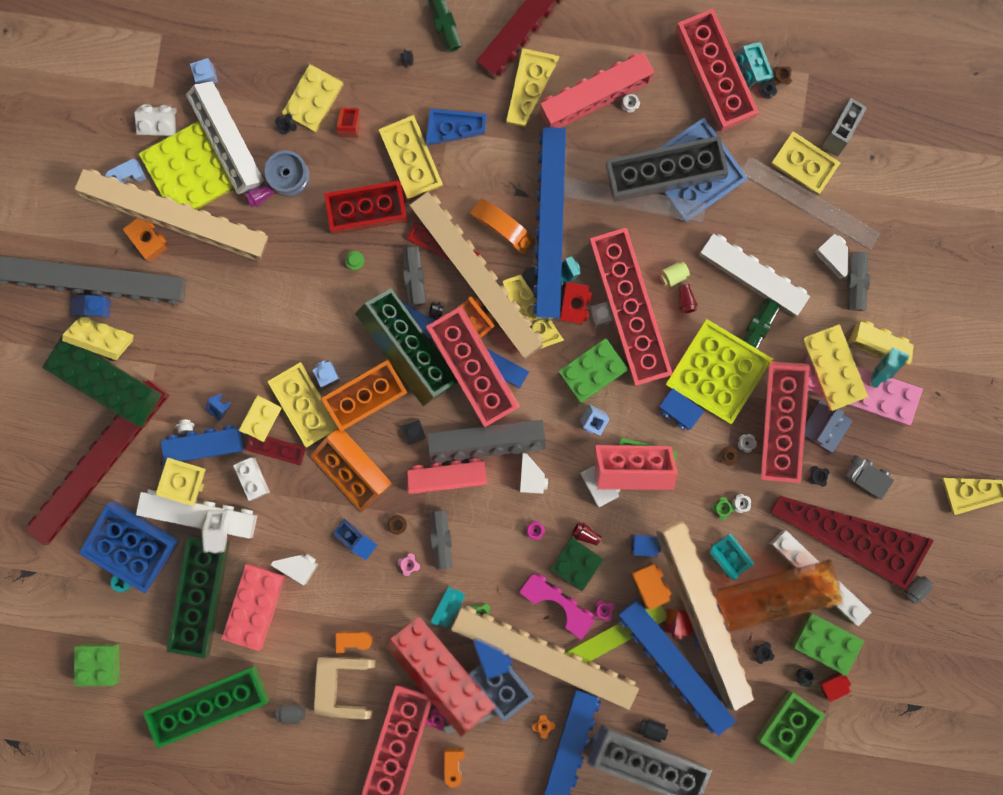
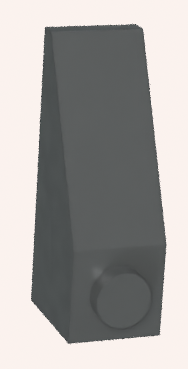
M850 98L824 141L822 148L838 157L848 144L867 107Z

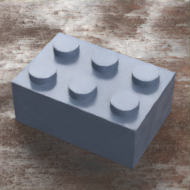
M480 662L468 672V675L496 706L494 708L495 712L505 722L534 698V693L512 665L509 666L510 671L487 679L482 662Z

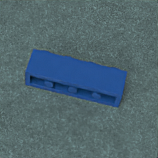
M234 425L225 426L223 431L217 432L216 429L204 430V434L197 435V432L185 433V437L178 438V435L166 436V440L161 441L164 464H166L167 458L184 462L244 451L241 431H239V428H235Z

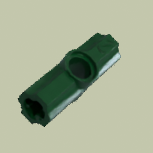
M428 0L437 32L441 35L446 51H457L462 45L456 31L455 20L451 11L449 12L446 1Z
M766 298L759 308L757 315L752 318L748 325L743 341L757 349L761 340L769 332L772 326L771 322L778 312L780 305Z

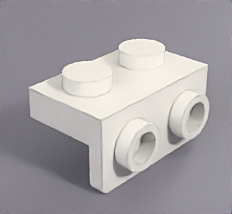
M141 105L135 111L137 135H174L176 133V108H171L170 105H161L159 107Z

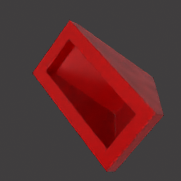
M340 108L337 123V132L340 137L359 138L360 108Z

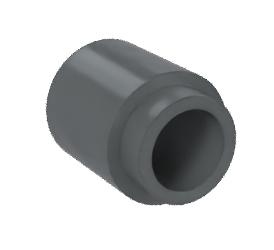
M917 576L908 586L904 595L915 605L918 602L921 603L933 590L931 587L933 583L925 576L922 578Z
M301 704L282 705L276 709V721L282 725L301 724L302 720H305V708H302Z

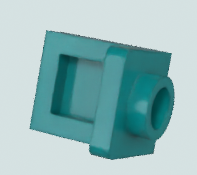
M573 257L565 259L562 263L561 286L566 284V282L574 281L580 275L579 264L577 261H574Z

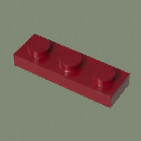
M249 435L245 450L302 466L307 448L268 436L263 442Z

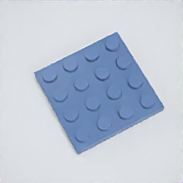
M702 118L661 148L716 137L717 134L707 120ZM723 143V151L729 172L726 179L663 192L685 223L748 180V177Z

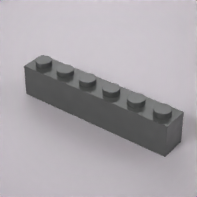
M543 420L428 433L431 463H443L451 460L461 461L468 458L478 459L485 456H501L510 453L519 454L527 451L537 452L546 449Z

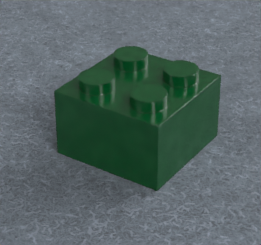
M570 537L551 565L550 570L583 592L604 559Z

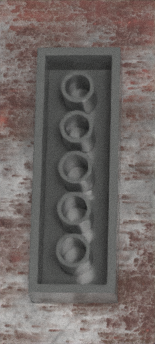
M720 136L607 159L605 165L613 203L726 179L729 173Z
M601 725L586 761L593 768L663 795H702L712 772L703 764L604 725Z

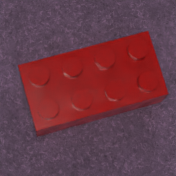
M400 180L324 193L329 227L333 235L408 222Z

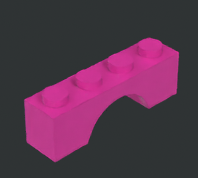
M539 572L537 575L532 573L519 590V593L533 604L542 600L558 602L566 612L565 628L579 639H582L595 622L592 618L594 614L586 608L582 611L577 607V601L570 596L565 598L561 594L563 591L556 585L552 587L546 583L548 579Z

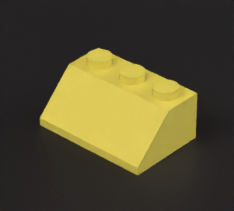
M865 320L856 323L847 343L848 345L881 360L894 347L910 355L903 366L910 365L914 345L909 343L907 338L902 336L897 338L891 335L892 332L883 328L879 330L873 327V323Z

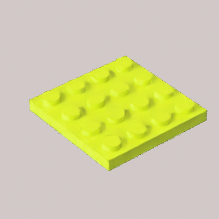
M200 121L139 153L162 197H169L178 204L186 203L192 206V209L197 210L234 189Z
M706 319L666 385L732 424L773 358Z

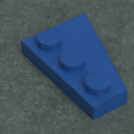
M430 109L426 146L485 135L487 114Z

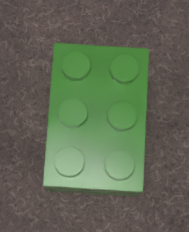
M605 338L561 369L558 374L581 404L624 374L628 368Z
M807 611L790 646L847 676L864 640Z
M788 689L756 738L793 764L826 715Z

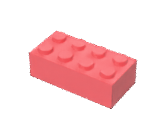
M251 563L245 565L222 640L257 651L263 649L286 577L285 574Z

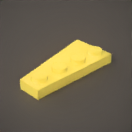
M522 49L506 121L507 124L521 127L526 126L560 56Z

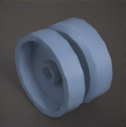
M283 150L276 152L270 156L265 164L264 173L266 180L273 190L281 196H297L305 191L309 184V169L300 155L293 151Z

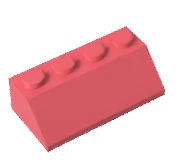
M595 445V480L597 489L674 490L678 472L671 446Z
M480 458L469 459V463L462 464L461 461H451L449 466H442V463L431 464V468L423 469V465L412 466V470H408L409 494L487 484L485 461L481 462Z

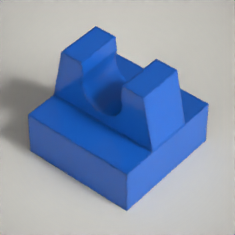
M221 394L215 397L212 396L207 401L205 410L219 421L225 416L231 405L229 401L225 404L220 402Z

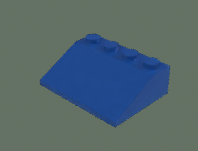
M113 501L105 506L79 554L141 592L146 593L173 554L180 540L141 516L136 515V513L118 502Z

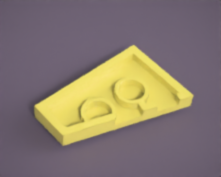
M941 478L953 515L1003 501V480Z

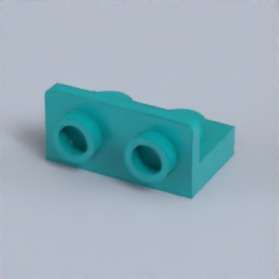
M761 42L743 46L733 53L748 88L756 83L771 80L774 77Z
M892 347L874 368L870 385L878 388L888 378L892 379L907 362L910 355Z
M448 586L431 623L449 628L466 596L465 593Z

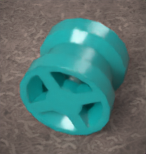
M115 575L111 579V587L116 592L121 593L132 588L130 584L122 579L120 580Z

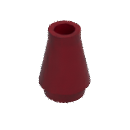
M690 284L679 286V309L682 310L683 314L697 311L698 304Z
M578 522L572 531V536L575 537V540L595 546L599 544L602 538L601 535L597 534L584 522Z

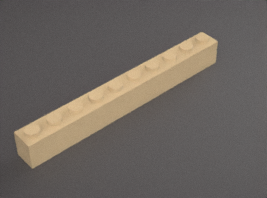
M83 169L75 187L77 196L260 262L268 242V236L260 230L252 231L240 223H230L228 219L221 216L218 218L211 216L205 210L197 211L192 209V206L186 203L178 204L169 197L164 196L162 198L156 196L153 191L137 189L138 187L134 184L121 183L115 177H104L98 171Z
M429 192L425 193L410 205L524 359H527L543 347L541 342L544 340L538 331L533 332L530 328L532 325L531 321L526 315L524 317L521 316L518 312L521 309L515 300L512 302L509 300L507 289L504 285L499 286L496 280L498 278L495 273L485 268L484 265L487 263L480 254L476 256L473 252L475 247L469 239L465 241L461 236L464 232L458 224L455 226L450 221L452 216L446 209L443 211L440 208L439 204L441 202L435 194L431 196Z
M673 521L656 530L655 533L724 706L737 710L754 700L751 694L752 689L747 683L744 676L745 671L737 659L738 654L733 648L730 641L731 636L724 626V618L716 606L717 601L712 595L709 588L710 583L703 573V565L695 553V545L689 538V530L684 522Z
M468 605L465 608L460 607L452 625V631L472 640L479 638L503 649L504 653L509 654L510 657L630 710L639 690L638 686L635 685L636 681L628 677L622 679L618 677L617 672L610 669L604 671L600 669L601 666L593 661L589 663L583 662V657L572 653L570 656L564 653L565 649L557 645L553 648L547 645L548 642L539 637L535 640L529 637L530 634L524 630L519 629V631L511 629L512 625L502 621L501 624L495 622L494 617L486 613L482 616L476 613L477 610Z

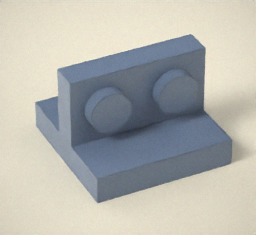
M819 400L806 420L804 437L828 452L833 453L853 420L843 415L844 411L839 408L830 411L828 405Z

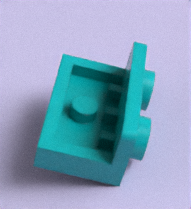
M731 533L712 545L709 550L713 561L719 563L725 576L731 578L732 581L736 580L740 574L755 563Z

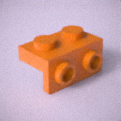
M470 296L459 306L464 308L480 338L495 327L493 324L495 319L489 312L485 314L482 311L483 305L477 297L473 299Z

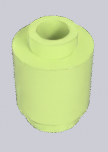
M677 262L661 270L662 275H660V279L664 285L672 287L686 280L690 272L684 262Z

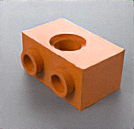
M137 218L123 228V231L143 257L151 262L168 249L165 245L167 240L161 233L157 234L153 228L156 226L153 223ZM150 233V240L148 242H144V235Z

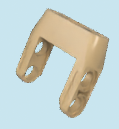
M340 656L318 657L314 713L334 718L371 719V709L363 706L336 705L338 668L357 670L375 668V659Z

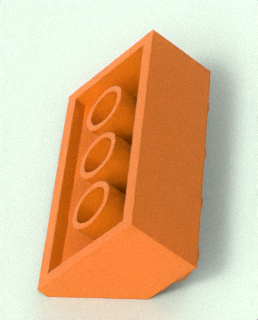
M386 359L321 397V400L341 432L407 394V391L391 362Z
M339 428L327 436L310 455L360 512H363L392 484L344 430L340 432Z

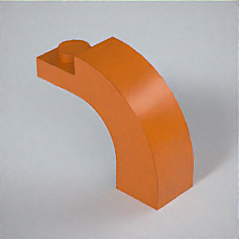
M482 198L470 211V214L478 222L499 234L523 255L535 241L518 222Z

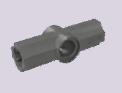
M407 247L402 249L409 306H421L426 304L419 247Z
M852 252L850 253V273L847 277L849 310L866 311L867 291L870 286L868 253Z
M447 510L431 511L432 549H434L436 570L452 568L450 549L452 543L451 533L448 529Z

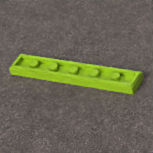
M661 605L650 610L644 608L657 625L667 618ZM619 622L564 653L570 656L572 653L583 657V662L588 663L632 639L633 637L630 634L633 631L629 626L624 628Z

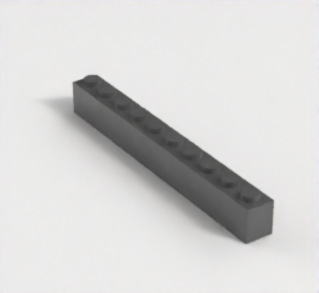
M0 256L1 285H8L9 282L15 283V286L27 287V284L34 285L36 289L46 290L47 286L53 287L54 291L65 292V289H72V293L84 294V291H89L91 295L102 296L103 293L110 294L109 297L121 298L123 295L129 296L128 299L137 301H140V298H148V302L159 303V300H166V304L178 305V302L184 303L187 280L183 277Z

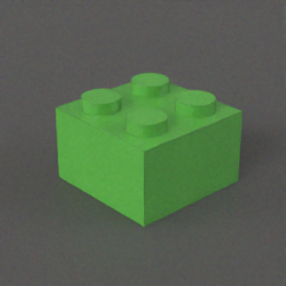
M81 644L74 647V686H114L120 683V644Z

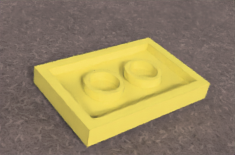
M309 65L282 114L284 116L287 113L291 114L293 121L316 133L342 88L343 82Z
M792 132L771 165L819 195L840 165V162L795 132Z
M80 316L63 334L62 341L117 360L132 343L134 335Z

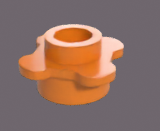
M541 715L539 720L532 725V729L537 731L541 738L545 739L548 737V733L555 729V723L550 722L546 715Z

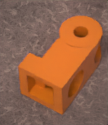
M349 631L336 633V653H344L346 647H357L360 650H367L373 643V636L369 632Z
M445 748V783L449 787L454 788L461 783L462 772L459 769V760H464L465 748Z

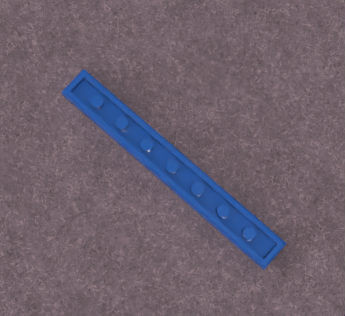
M403 303L428 339L435 342L426 326L436 320ZM487 349L505 381L521 388L529 371Z

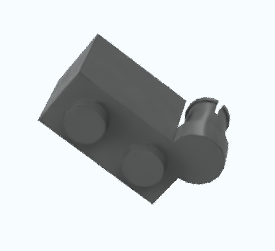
M854 455L851 460L852 464L844 474L845 479L877 500H882L894 481L890 478L891 474L883 469H876L873 467L874 463L870 460Z

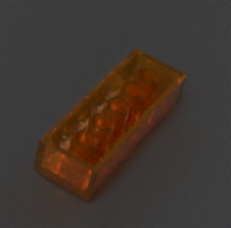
M832 559L718 589L716 594L728 632L843 603V593Z

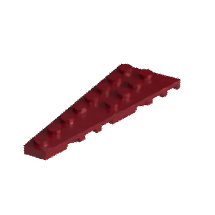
M783 496L778 497L770 511L773 515L904 590H907L934 541L931 538Z

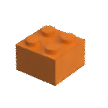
M650 562L630 571L642 601L648 610L670 601L669 596L672 594L668 585L661 580V577L664 576L659 566Z

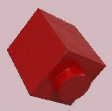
M668 609L664 632L671 633V637L683 639V636H691L693 626L687 611Z
M839 672L818 682L826 700L829 702L851 693L849 688L851 683L846 675L843 676Z

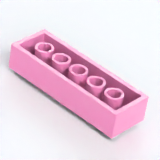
M807 354L804 364H810L808 393L825 399ZM856 366L868 397L846 406L902 426H910L923 389L893 378H888L885 383L882 382L878 388L870 385L873 371Z

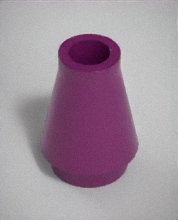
M268 184L248 190V193L244 194L251 208L255 206L257 208L270 196L274 195V192Z

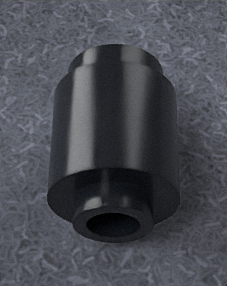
M648 718L647 720L642 719L638 734L649 740L661 743L662 740H666L668 729H666V724Z

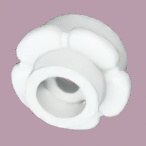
M627 94L623 96L621 102L623 110L632 113L635 109L639 108L640 102L636 95Z
M180 420L175 428L178 434L185 435V433L193 432L194 423H191L190 420Z
M743 434L739 437L738 447L740 450L749 453L752 452V449L756 448L757 442L753 435Z
M738 494L732 501V505L738 513L747 512L751 508V499L748 496H744V494Z

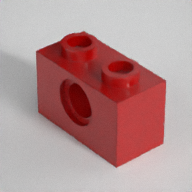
M566 282L560 322L582 326L583 321H587L589 310H585L586 302L590 303L592 291H589V286ZM579 300L582 306L579 309H574L571 306V301Z

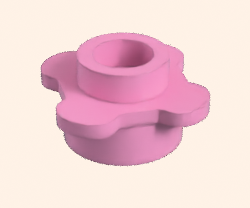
M412 553L408 554L406 558L398 560V566H401L405 576H409L411 572L420 569V564L416 562L415 555Z

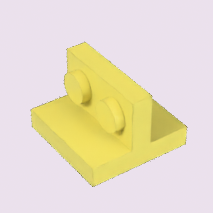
M257 395L239 431L264 442L282 407Z
M167 458L156 495L194 506L199 491L202 492L204 484L201 483L206 469Z

